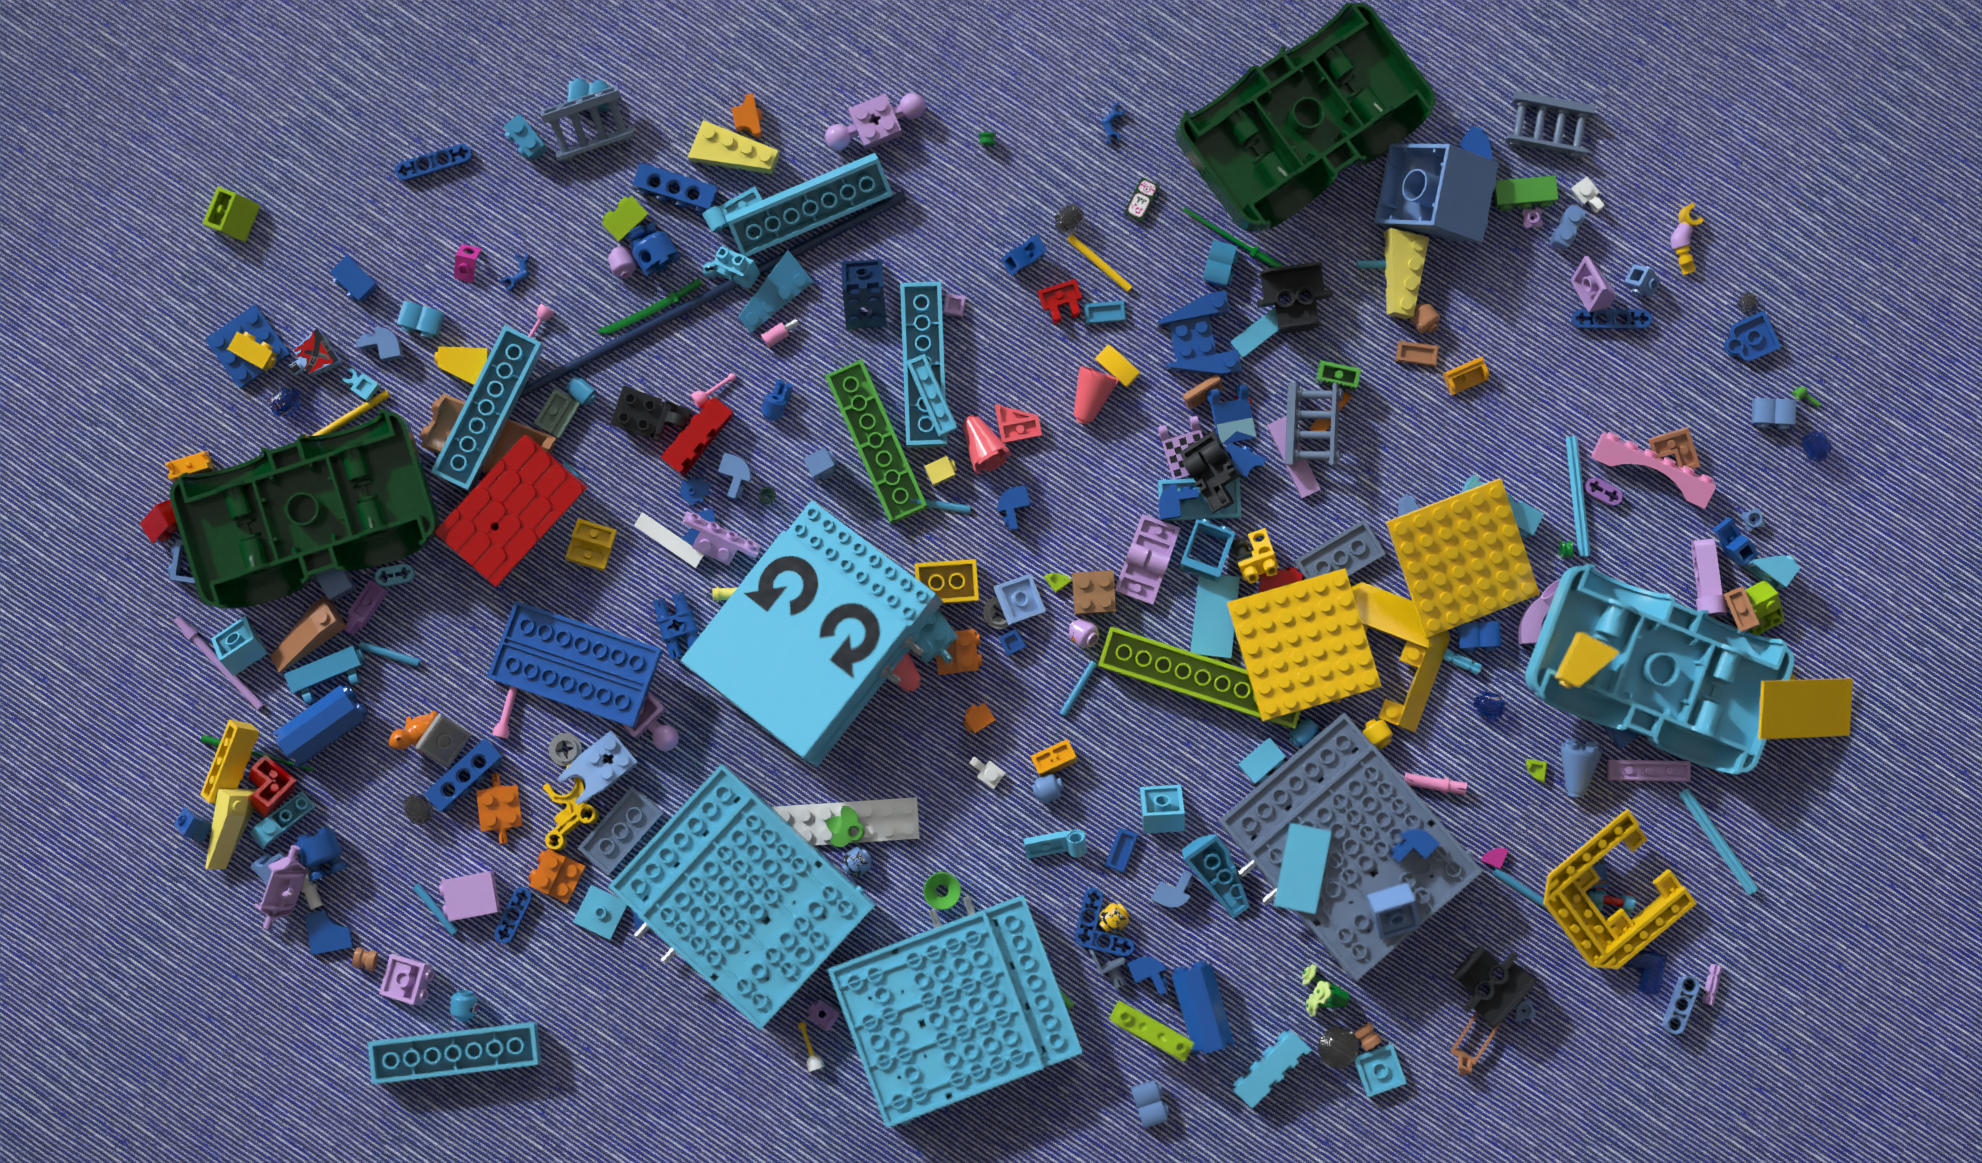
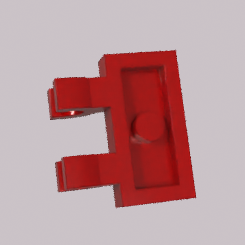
M1076 279L1037 291L1043 312L1050 310L1053 324L1061 322L1058 307L1069 304L1073 318L1081 316L1077 301L1082 300V295Z

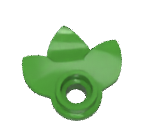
M842 806L841 816L825 820L826 826L834 834L830 841L834 846L844 847L849 842L860 841L865 835L863 825L858 822V814L848 806ZM857 828L858 835L853 836L851 834V829Z

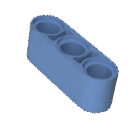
M1685 975L1678 979L1663 1018L1662 1025L1665 1031L1672 1034H1680L1685 1029L1700 987L1696 978ZM1686 980L1692 982V988L1689 991L1684 989ZM1680 999L1685 1001V1007L1682 1010L1677 1008V1002ZM1672 1019L1678 1021V1026L1674 1030L1669 1025Z

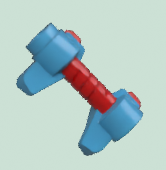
M1597 888L1593 891L1589 890L1588 897L1599 912L1604 903L1619 906V909H1623L1628 917L1630 912L1634 910L1635 898L1632 894L1628 893L1618 898L1607 896L1602 888Z

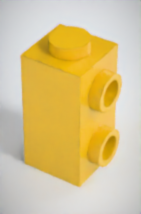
M237 332L227 350L266 372L272 369L277 361V354L272 351L274 347L265 342H262L260 345L255 342L256 337L247 332L244 334Z

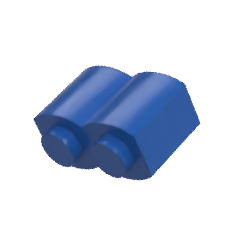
M1500 621L1464 623L1457 626L1458 649H1463L1464 652H1476V648L1484 647V651L1497 650L1496 646H1501Z

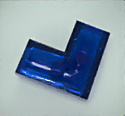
M1642 949L1623 966L1642 971L1637 991L1659 996L1667 955Z

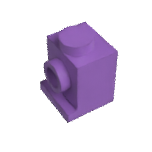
M822 999L818 1003L813 1001L808 1009V1012H810L808 1017L828 1031L841 1013ZM820 1010H824L826 1012L825 1018H821L819 1016Z

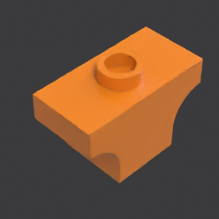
M753 93L746 94L743 104L731 108L736 131L746 130L751 132L754 138L763 137L759 122L763 120L761 108L757 109Z

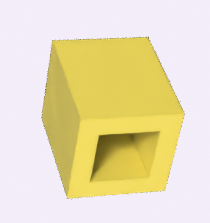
M947 456L924 466L933 487L954 478V472L957 471L953 459L948 460Z

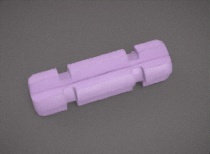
M1715 964L1710 965V975L1707 977L1704 990L1706 994L1703 995L1702 999L1703 1003L1713 1005L1716 997H1714V994L1717 993L1720 980L1718 977L1722 972V967Z

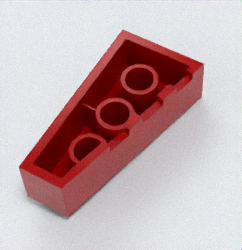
M715 397L705 401L701 407V412L692 417L686 429L679 433L676 440L660 457L682 477L687 474L735 415L731 409Z

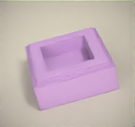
M946 293L943 314L963 318L966 297Z

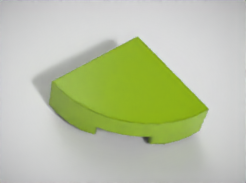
M1050 573L1044 576V579L1055 594L1072 582L1069 577L1060 573Z
M1526 759V768L1529 774L1537 781L1545 782L1547 762Z

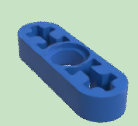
M520 887L514 891L495 930V938L498 942L509 943L513 940L533 898L529 888ZM525 891L528 899L521 902L520 906H524L522 910L520 907L513 906L512 904L513 902L517 904L520 900V897L517 896L518 893ZM511 909H516L519 912L518 920L511 921L508 918V913ZM506 921L508 924L515 925L514 929L509 927L507 933L510 936L509 938L505 937L503 940L500 930L506 929L507 925L503 924Z

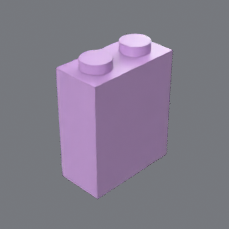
M494 871L442 880V885L439 886L441 897L445 898L446 905H443V912L445 918L448 917V921L501 912Z

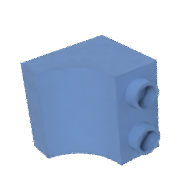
M1390 143L1374 223L1387 228L1428 234L1450 241L1483 243L1484 233L1488 226V213L1492 193L1496 187V174L1499 163L1451 144Z

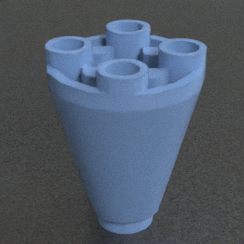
M1566 739V743H1562L1560 749L1566 790H1568L1567 795L1584 797L1603 750L1599 748L1598 742L1587 741V744L1578 743L1576 739Z

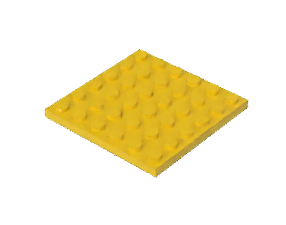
M1500 478L1386 521L1422 631L1426 638L1540 594L1502 479Z
M1345 568L1226 603L1262 722L1382 687Z

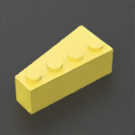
M705 120L701 124L688 155L691 163H704L712 166L745 169L747 171L767 174L773 173L780 157L779 151Z
M1390 228L1384 231L1387 315L1408 319L1414 316L1429 237Z

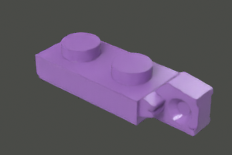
M369 580L347 612L349 614L347 617L349 621L346 624L347 627L343 630L354 636L360 628L362 629L367 624L389 591L373 580Z

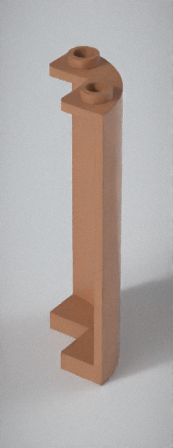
M442 394L439 400H435L431 411H433L432 421L428 427L423 428L420 438H423L421 447L440 454L466 402ZM508 419L483 471L489 473L524 434H528L550 454H552L556 437Z

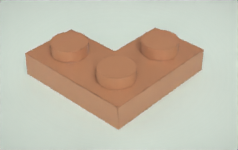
M1688 427L1648 438L1651 450L1657 453V457L1661 458L1675 454L1679 467L1687 466L1692 469L1700 467Z

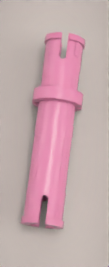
M1405 772L1404 781L1409 786L1442 791L1443 794L1447 792L1464 796L1466 794L1467 782L1452 781L1446 777L1439 779Z

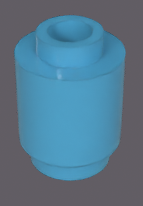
M575 376L566 386V390L569 391L568 394L583 406L586 404L591 405L597 397L595 395L596 390L582 378L579 379Z
M1307 717L1305 720H1301L1296 728L1289 733L1291 736L1289 740L1297 748L1299 746L1304 747L1317 735L1316 732L1319 730V727Z

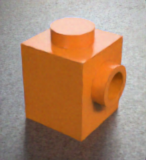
M985 703L978 707L974 704L965 710L967 714L964 715L965 721H963V724L968 732L973 730L976 734L996 720Z

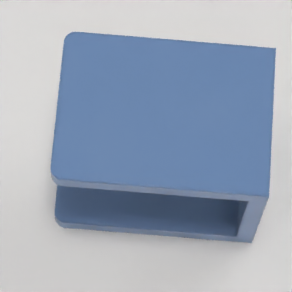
M337 570L316 577L328 599L333 602L357 589L347 571Z

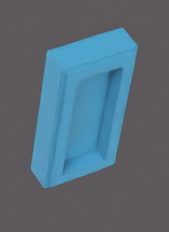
M1124 300L1084 304L1085 325L1126 322Z

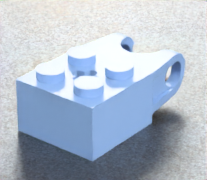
M611 730L580 754L557 780L562 783L570 778L578 777L584 781L586 785L585 790L575 801L577 805H580L608 789L637 765V761ZM604 757H612V764H604Z

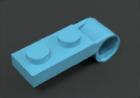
M754 186L721 206H714L708 209L702 215L712 233H716L729 226L726 215L757 203L762 198Z
M1081 830L1061 831L1023 839L1027 859L1069 851L1072 857H1082L1087 852L1085 834Z

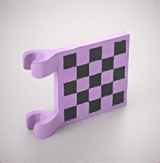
M1197 416L1189 418L1192 432L1169 438L1165 425L1158 427V433L1172 479L1189 476L1179 452L1203 438Z

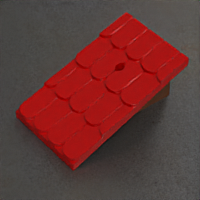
M524 434L476 488L453 510L437 528L435 534L496 587L588 487L528 434Z

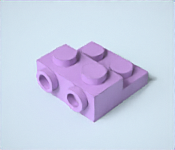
M390 954L379 994L412 1005L422 1006L423 1002L428 999V982H431L434 978L433 965Z

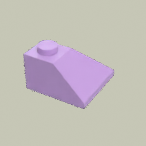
M1585 256L1570 281L1588 312L1609 308L1616 297L1615 291L1592 260Z

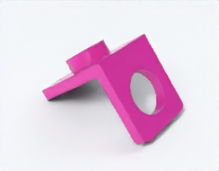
M461 244L455 255V279L467 282L474 281L476 260L481 252V248ZM465 250H470V251H473L474 253H473V254H466V253H464L463 251H465Z

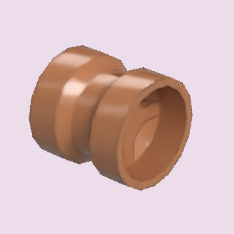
M357 947L353 956L352 968L360 969L365 966L367 971L374 972L378 960V951L371 950L367 952L363 948Z
M1371 1022L1353 1033L1357 1039H1360L1362 1042L1361 1046L1365 1051L1382 1041L1381 1037L1374 1032Z

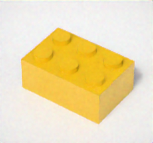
M976 559L914 563L915 578L932 590L943 601L941 605L979 602Z

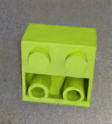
M217 186L202 224L208 229L246 243L261 205L237 193Z
M632 195L629 198L626 196L617 203L618 208L614 212L610 210L602 217L604 221L602 222V227L618 243L649 214Z
M1766 579L1745 590L1760 624V627L1748 631L1749 633L1760 635L1785 621L1779 595Z

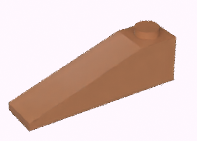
M325 595L310 605L270 655L279 673L291 667L347 627L333 601H330Z

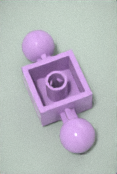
M886 93L849 108V115L853 125L848 127L841 124L830 126L825 133V141L831 149L842 150L849 145L851 138L859 136L866 151L902 136L897 119L903 116L908 119L919 118L925 111V101L920 95L909 93L901 99L900 105L892 108ZM872 120H878V125L871 123Z
M648 691L636 727L633 728L622 724L635 738H639L649 729L653 734L652 740L655 747L661 751L674 749L679 741L678 732L674 727L661 725L657 721L667 709L650 691Z

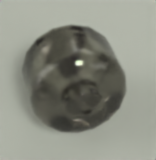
M1743 293L1738 299L1737 307L1741 309L1743 314L1754 313L1757 310L1759 299L1753 293Z

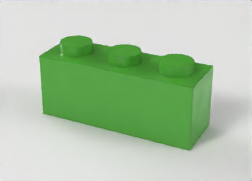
M1556 175L1498 180L1493 191L1494 209L1500 208V211L1512 210V207L1530 209L1533 208V205H1540L1541 208L1553 206L1558 200Z

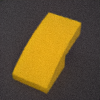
M1109 344L1095 358L1097 363L1110 372L1113 377L1117 378L1126 388L1141 374Z

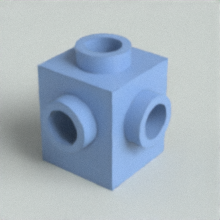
M1633 264L1624 282L1632 289L1631 292L1639 297H1643V295L1652 297L1661 279L1655 274L1656 271L1648 266L1643 267Z

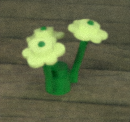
M1313 964L1307 967L1302 975L1304 979L1302 984L1304 986L1308 985L1312 979L1318 982L1317 987L1314 989V994H1310L1309 999L1306 1001V1009L1309 1011L1310 1017L1316 1016L1318 1008L1337 1009L1338 1006L1346 1007L1349 1001V993L1342 991L1341 987L1335 986L1316 976L1315 970L1317 966Z

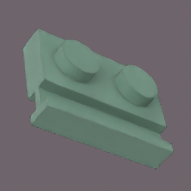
M554 389L534 424L561 439L581 404Z

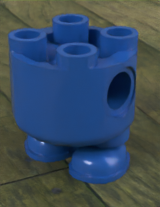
M650 223L645 227L643 225L635 227L624 237L625 240L630 242L629 246L632 249V255L646 277L653 275L655 272L657 274L663 273L668 269L666 265L674 263L681 258L668 235L662 231L655 232L654 223Z
M329 826L317 830L318 835L310 837V834L297 838L298 842L295 843L296 846L300 847L299 852L302 865L311 872L309 874V882L327 876V873L320 869L321 864L326 862L329 865L331 864L329 875L348 868L344 862H339L341 861L342 849L337 842L335 829L330 830Z

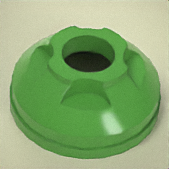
M938 872L926 880L923 893L925 900L931 907L945 910L953 907L958 902L961 887L953 875L946 872ZM941 884L946 885L949 889L945 897H940L936 893V888Z

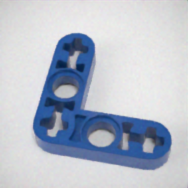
M1089 888L1084 894L1075 933L1076 942L1080 946L1121 956L1130 955L1134 950V944L1129 938L1096 930L1103 894L1098 888ZM1093 891H1097L1096 894L1100 896L1099 900L1094 901V906H1098L1097 910L1085 908L1086 903L1090 905L1091 899L1088 898V894H1092ZM1086 911L1094 913L1095 919L1093 922L1087 923L1084 921L1083 915ZM1081 923L1086 926H1093L1092 931L1088 929L1087 935L1090 936V940H1086L1085 943H1082L1081 939L1078 938L1079 934L1084 932V928H1080ZM1102 936L1110 938V945L1106 948L1099 946L1098 941ZM1113 938H1118L1116 943L1120 944L1128 941L1127 945L1130 946V950L1127 949L1123 953L1122 949L1116 946L1115 951L1111 950L1114 945Z

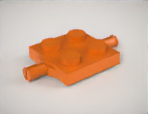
M496 773V781L495 774H491L492 786L488 789L476 790L481 832L489 830L498 831L499 844L503 843V837L504 843H508L506 830L512 827L523 826L518 785H501L500 773Z

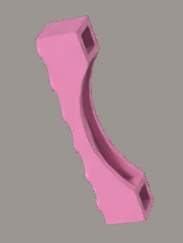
M1602 432L1592 452L1593 459L1611 467L1620 464H1639L1657 469L1676 483L1686 501L1704 509L1706 508L1716 489L1713 478L1702 474V476L1697 475L1692 468L1687 466L1679 467L1670 458H1659L1657 453L1650 449L1645 451L1639 449L1638 445L1632 441L1627 440V442L1619 440L1620 437L1612 432H1608V434Z

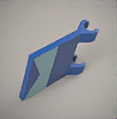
M1240 384L1235 387L1238 400L1220 403V392L1218 389L1206 393L1211 405L1216 433L1222 444L1256 438L1247 384Z

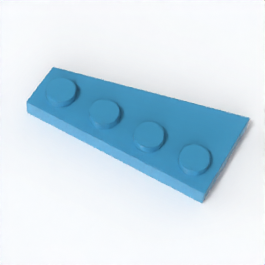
M789 250L785 252L770 275L764 280L758 291L738 315L739 320L750 333L813 283V280Z

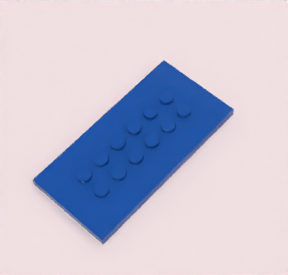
M515 601L487 678L635 728L663 649Z

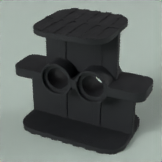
M1310 262L1261 271L1259 278L1261 279L1264 299L1257 301V307L1275 306L1278 333L1286 334L1306 331L1320 326L1316 300L1327 299L1333 296L1332 290H1324L1321 262ZM1307 293L1310 296V301L1303 302L1300 299V294ZM1280 296H1287L1290 299V303L1287 305L1282 304L1279 300Z
M1478 946L1452 975L1453 978L1473 994L1462 1009L1467 1013L1474 1009L1493 1027L1498 1026L1509 1015L1510 1011L1535 985L1536 980L1515 963V960L1519 957L1515 952H1512L1501 964L1483 946ZM1496 969L1502 971V977L1499 980L1493 978V971ZM1486 984L1489 991L1486 995L1481 996L1479 987Z

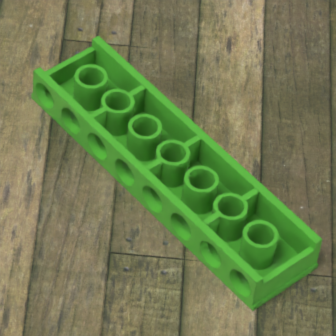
M859 359L857 362L830 374H825L827 383L890 524L927 509L925 499L863 360ZM910 498L920 500L921 504L911 503Z

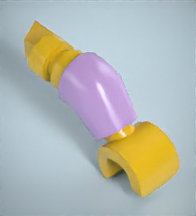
M1691 203L1680 210L1678 215L1680 223L1671 235L1670 240L1672 250H1675L1676 255H1679L1677 260L1683 275L1696 271L1692 254L1689 255L1688 251H1690L1692 227L1702 223L1704 219L1700 217L1692 220L1689 216L1690 210L1695 208V203Z

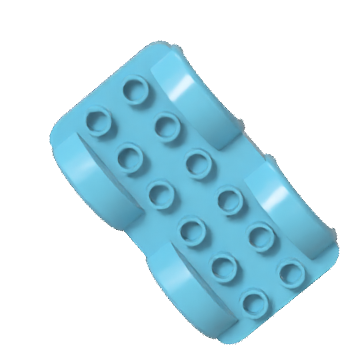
M1594 564L1569 568L1560 579L1526 670L1525 681L1527 687L1535 692V696L1552 707L1582 719L1615 729H1629L1644 735L1653 746L1704 767L1729 774H1739L1740 772L1752 770L1757 765L1767 740L1758 739L1761 681L1789 680L1794 666V656L1792 651L1787 648V644L1780 639L1767 638L1749 632L1741 634L1738 628L1708 616V610L1696 611L1676 603L1669 594L1651 592L1613 579L1595 570L1596 565ZM1583 632L1619 651L1615 658L1579 687L1565 688L1559 684L1560 680L1555 678L1576 633Z

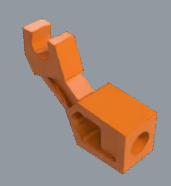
M1347 391L1343 394V400L1340 401L1339 411L1352 398ZM1317 419L1309 429L1311 431H1326L1331 426V419Z

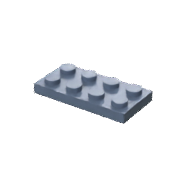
M1364 519L1297 558L1294 562L1299 571L1303 573L1305 580L1344 568L1346 569L1347 576H1350L1384 556L1385 552Z
M632 786L577 849L609 876L664 813Z

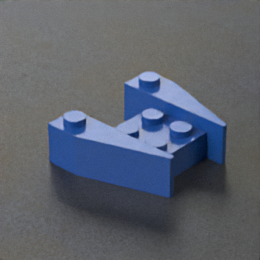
M1226 290L1205 294L1158 321L1157 328L1169 327L1176 361L1167 363L1166 370L1207 376L1217 374L1219 377L1239 374L1242 368L1238 350L1217 354L1210 322L1211 317L1227 315L1230 309Z

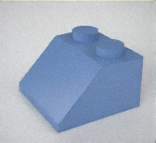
M1408 883L1367 895L1380 940L1420 928L1415 898Z

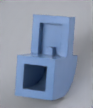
M374 327L375 336L373 334H365L361 336V339H356L357 348L361 351L378 347L380 359L383 362L404 358L400 340L386 328Z
M724 452L718 473L733 478L727 497L737 501L738 496H742L745 485H742V483L751 484V471L744 460Z
M1184 870L1175 888L1160 881L1151 900L1166 907L1183 905L1190 898L1188 894L1184 893V890H1189L1194 880L1191 878L1192 873Z

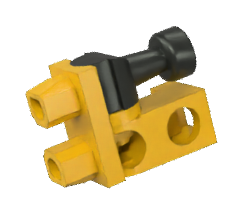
M1265 528L1248 534L1254 551L1247 552L1249 547L1244 538L1235 539L1231 544L1233 552L1238 555L1237 562L1244 581L1248 580L1250 584L1258 581V575L1266 573L1267 576H1273L1278 573L1277 568L1279 566ZM1258 536L1265 537L1264 540L1261 542L1254 541V539Z

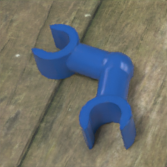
M1119 102L1114 104L1112 111L1101 121L1107 133L1106 141L1109 145H1111L1110 136H1115L1117 141H1120V135L1114 132L1111 124L1117 117L1123 116L1126 109L1120 113L1116 111L1115 108L1119 105Z
M526 251L523 260L519 259L517 252L515 253V258L519 262L520 273L513 277L507 276L502 279L503 283L507 281L512 282L506 288L507 291L513 290L517 283L529 277L527 267L529 254Z

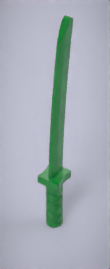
M1183 208V211L1251 252L1250 258L1254 259L1256 257L1273 268L1282 267V263L1260 252L1258 246L1255 245L1253 249L1187 208Z
M698 278L677 292H670L669 296L655 304L603 327L598 332L611 334L636 323L674 302L676 304L679 303V299L703 284Z
M203 735L201 738V743L219 747L221 739ZM256 751L251 752V755H255L258 757H263L264 755H266ZM266 755L272 761L296 767L293 762ZM304 765L297 767L311 772L314 770Z

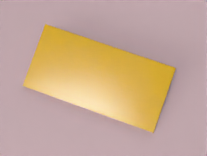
M1853 679L1761 681L1758 739L1850 736Z

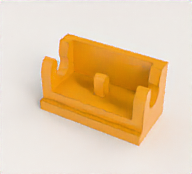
M1483 357L1456 367L1442 375L1451 396L1488 380V376H1490Z
M208 450L165 463L170 472L167 474L168 478L174 482L178 480L182 473L199 474L214 470Z
M1068 739L1030 756L1039 777L1050 773L1053 774L1078 762Z

